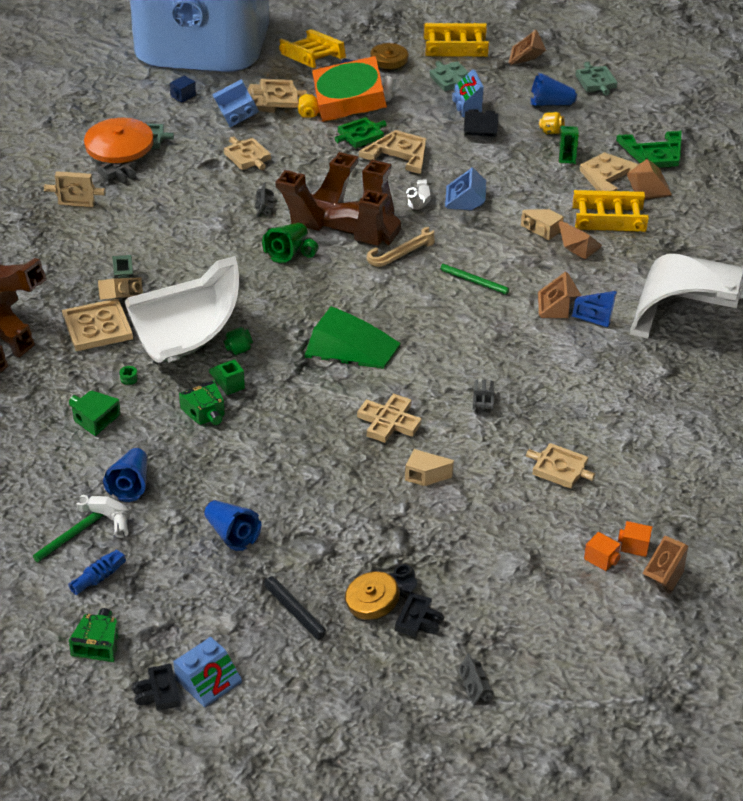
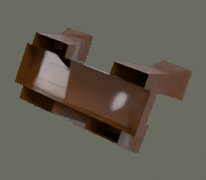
M339 152L329 163V171L321 187L314 194L310 193L306 185L305 174L284 170L280 178L275 181V184L288 206L291 224L302 223L306 228L320 231L323 226L354 233V240L377 246L384 241L387 245H390L401 230V220L394 215L395 209L388 184V176L392 170V164L371 160L369 165L362 171L363 197L359 201L344 203V195L350 174L359 163V156Z
M33 258L26 264L0 265V338L8 343L13 355L19 358L34 347L35 343L32 339L29 325L24 324L13 313L11 306L19 300L16 293L17 290L32 292L36 286L41 285L47 280L41 261L37 258ZM0 345L1 373L9 366L5 359L3 347Z

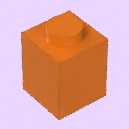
M626 521L625 529H620L618 542L622 543L620 551L646 557L652 526Z
M597 532L586 544L584 559L607 571L612 565L615 566L619 562L621 544Z

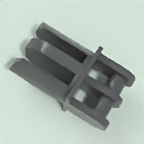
M478 379L475 380L473 410L475 408H481V410L489 408L490 411H493L494 381L490 380V388L486 390V380H482V389L478 390Z

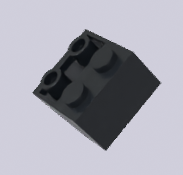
M469 109V112L465 111L463 135L497 137L499 114L491 110H487L485 113L479 112L476 109Z

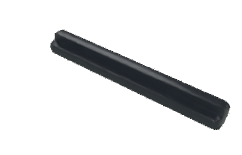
M274 576L265 579V587L316 639L326 635V628Z

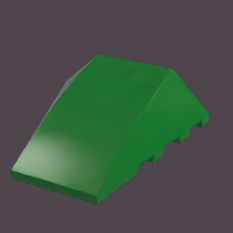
M331 306L314 327L305 358L319 356L321 360L329 361L332 358L341 360V363L349 364L350 361L358 362L360 366L384 369L399 349L401 343L366 321Z

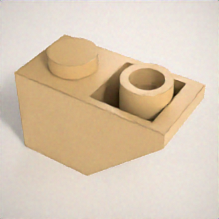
M550 209L523 210L521 226L550 240L561 232L559 222L560 220L563 221L564 216Z
M116 278L98 281L100 300L128 298L143 294L141 278Z
M414 449L405 465V481L427 486L452 478L454 460Z

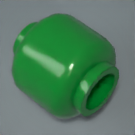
M241 326L226 332V340L223 341L227 351L231 350L234 355L250 350L251 344L254 343L249 330Z

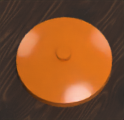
M112 118L101 121L92 126L84 137L87 153L94 159L106 163H125L136 160L147 154L154 142L151 128L146 123L133 118Z

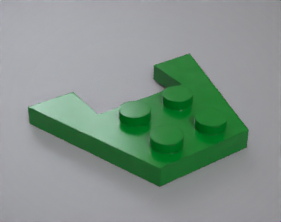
M682 131L666 132V142L638 144L632 134L617 135L616 141L640 164L648 159L657 167L669 168L679 166Z

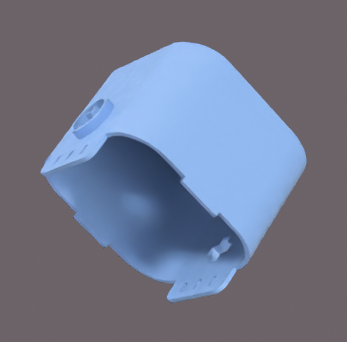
M130 0L134 53L140 60L149 65L233 72L249 67L259 58L269 25V0Z

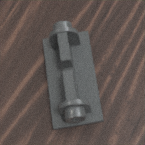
M263 183L261 189L258 188L255 194V198H257L254 207L257 209L256 217L260 213L267 216L273 213L274 192L271 189L265 188V183Z
M468 653L460 664L458 671L472 705L475 706L479 699L490 701L493 698V690L488 680H484L486 676L481 662L477 661V659H472L470 653Z

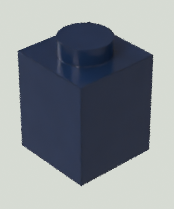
M185 75L170 82L171 97L183 103L196 96V82Z

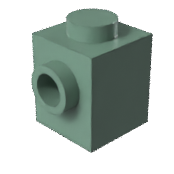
M131 255L112 256L115 278H130L133 276Z

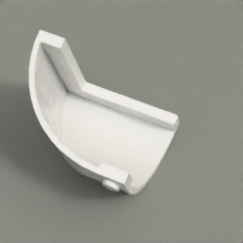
M666 254L659 257L652 264L629 335L648 339L660 300L672 295L737 308L743 282V267L680 254Z
M236 256L216 261L199 279L128 297L125 300L134 329L144 349L155 362L160 363L168 360V363L178 361L181 356L191 354L202 348L223 328L232 314L238 296L239 271Z

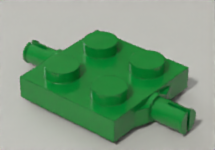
M367 117L338 126V133L340 135L335 136L334 139L336 143L348 141L354 148L362 147L384 137V133L380 129L386 127L387 124L384 120L374 123Z

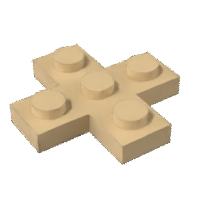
M396 394L390 397L385 406L366 399L357 411V418L372 423L367 429V437L386 443L393 431L413 437L420 427L422 418L407 413L411 407L412 400Z

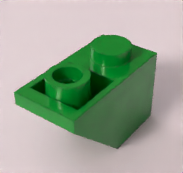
M235 359L209 369V373L226 395L245 389L244 370Z

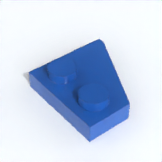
M611 291L577 297L572 317L608 327L611 322L617 292Z

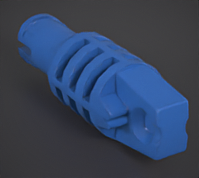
M115 550L110 554L102 556L100 560H96L89 567H86L81 576L68 583L72 593L78 595L87 587L97 585L109 577L126 562L125 555Z

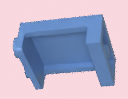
M242 79L212 94L229 127L259 112Z

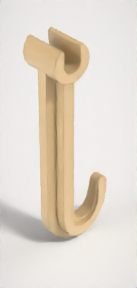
M425 227L421 230V235L380 257H373L378 253V248H374L367 253V261L372 266L382 267L422 245L432 246L435 243L434 230L429 232V227Z

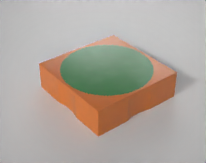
M376 56L312 70L322 122L343 118L356 113L387 108Z

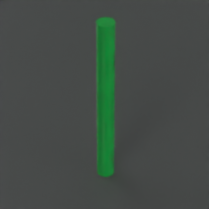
M442 264L440 270L506 295L509 293V288L446 264Z
M93 512L33 555L36 562L41 561L100 519L104 514Z

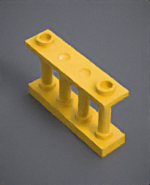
M424 23V40H430L426 41L425 56L488 57L489 41H483L486 40V23Z
M312 29L306 31L307 37L296 42L279 39V50L282 55L312 68H316L315 60L329 55L339 59L346 58L344 42Z
M574 190L572 209H580V213H576L575 228L579 230L646 232L649 216L640 214V210H643L645 193ZM587 209H597L598 214L587 213ZM604 209L615 210V214H605ZM622 210H633V215L623 214Z

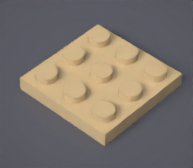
M118 298L62 310V316L75 351L133 339V333Z

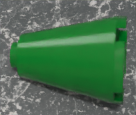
M293 223L269 229L262 237L264 252L272 257L270 258L272 261L286 263L293 258L308 235L307 228L302 223Z

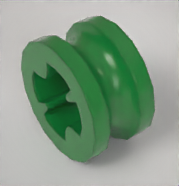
M306 239L300 247L301 253L308 258L314 257L319 249L316 241L312 239Z
M125 366L120 369L121 383L132 385L137 382L138 375L135 367Z

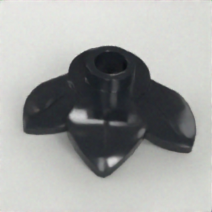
M399 565L394 569V573H389L397 582L400 597L404 592L411 593L416 589L418 584L415 578L416 574L409 565Z

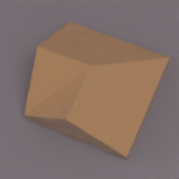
M534 30L512 47L509 59L510 65L534 60L546 51L537 30Z
M648 159L627 173L634 192L645 193L644 200L667 197L672 194L660 168Z
M560 220L559 227L563 244L570 252L586 259L601 248L602 245L592 236Z
M564 272L538 291V307L541 318H568L569 305L577 297L582 296L567 272Z
M664 536L642 574L673 591L684 572L689 546Z

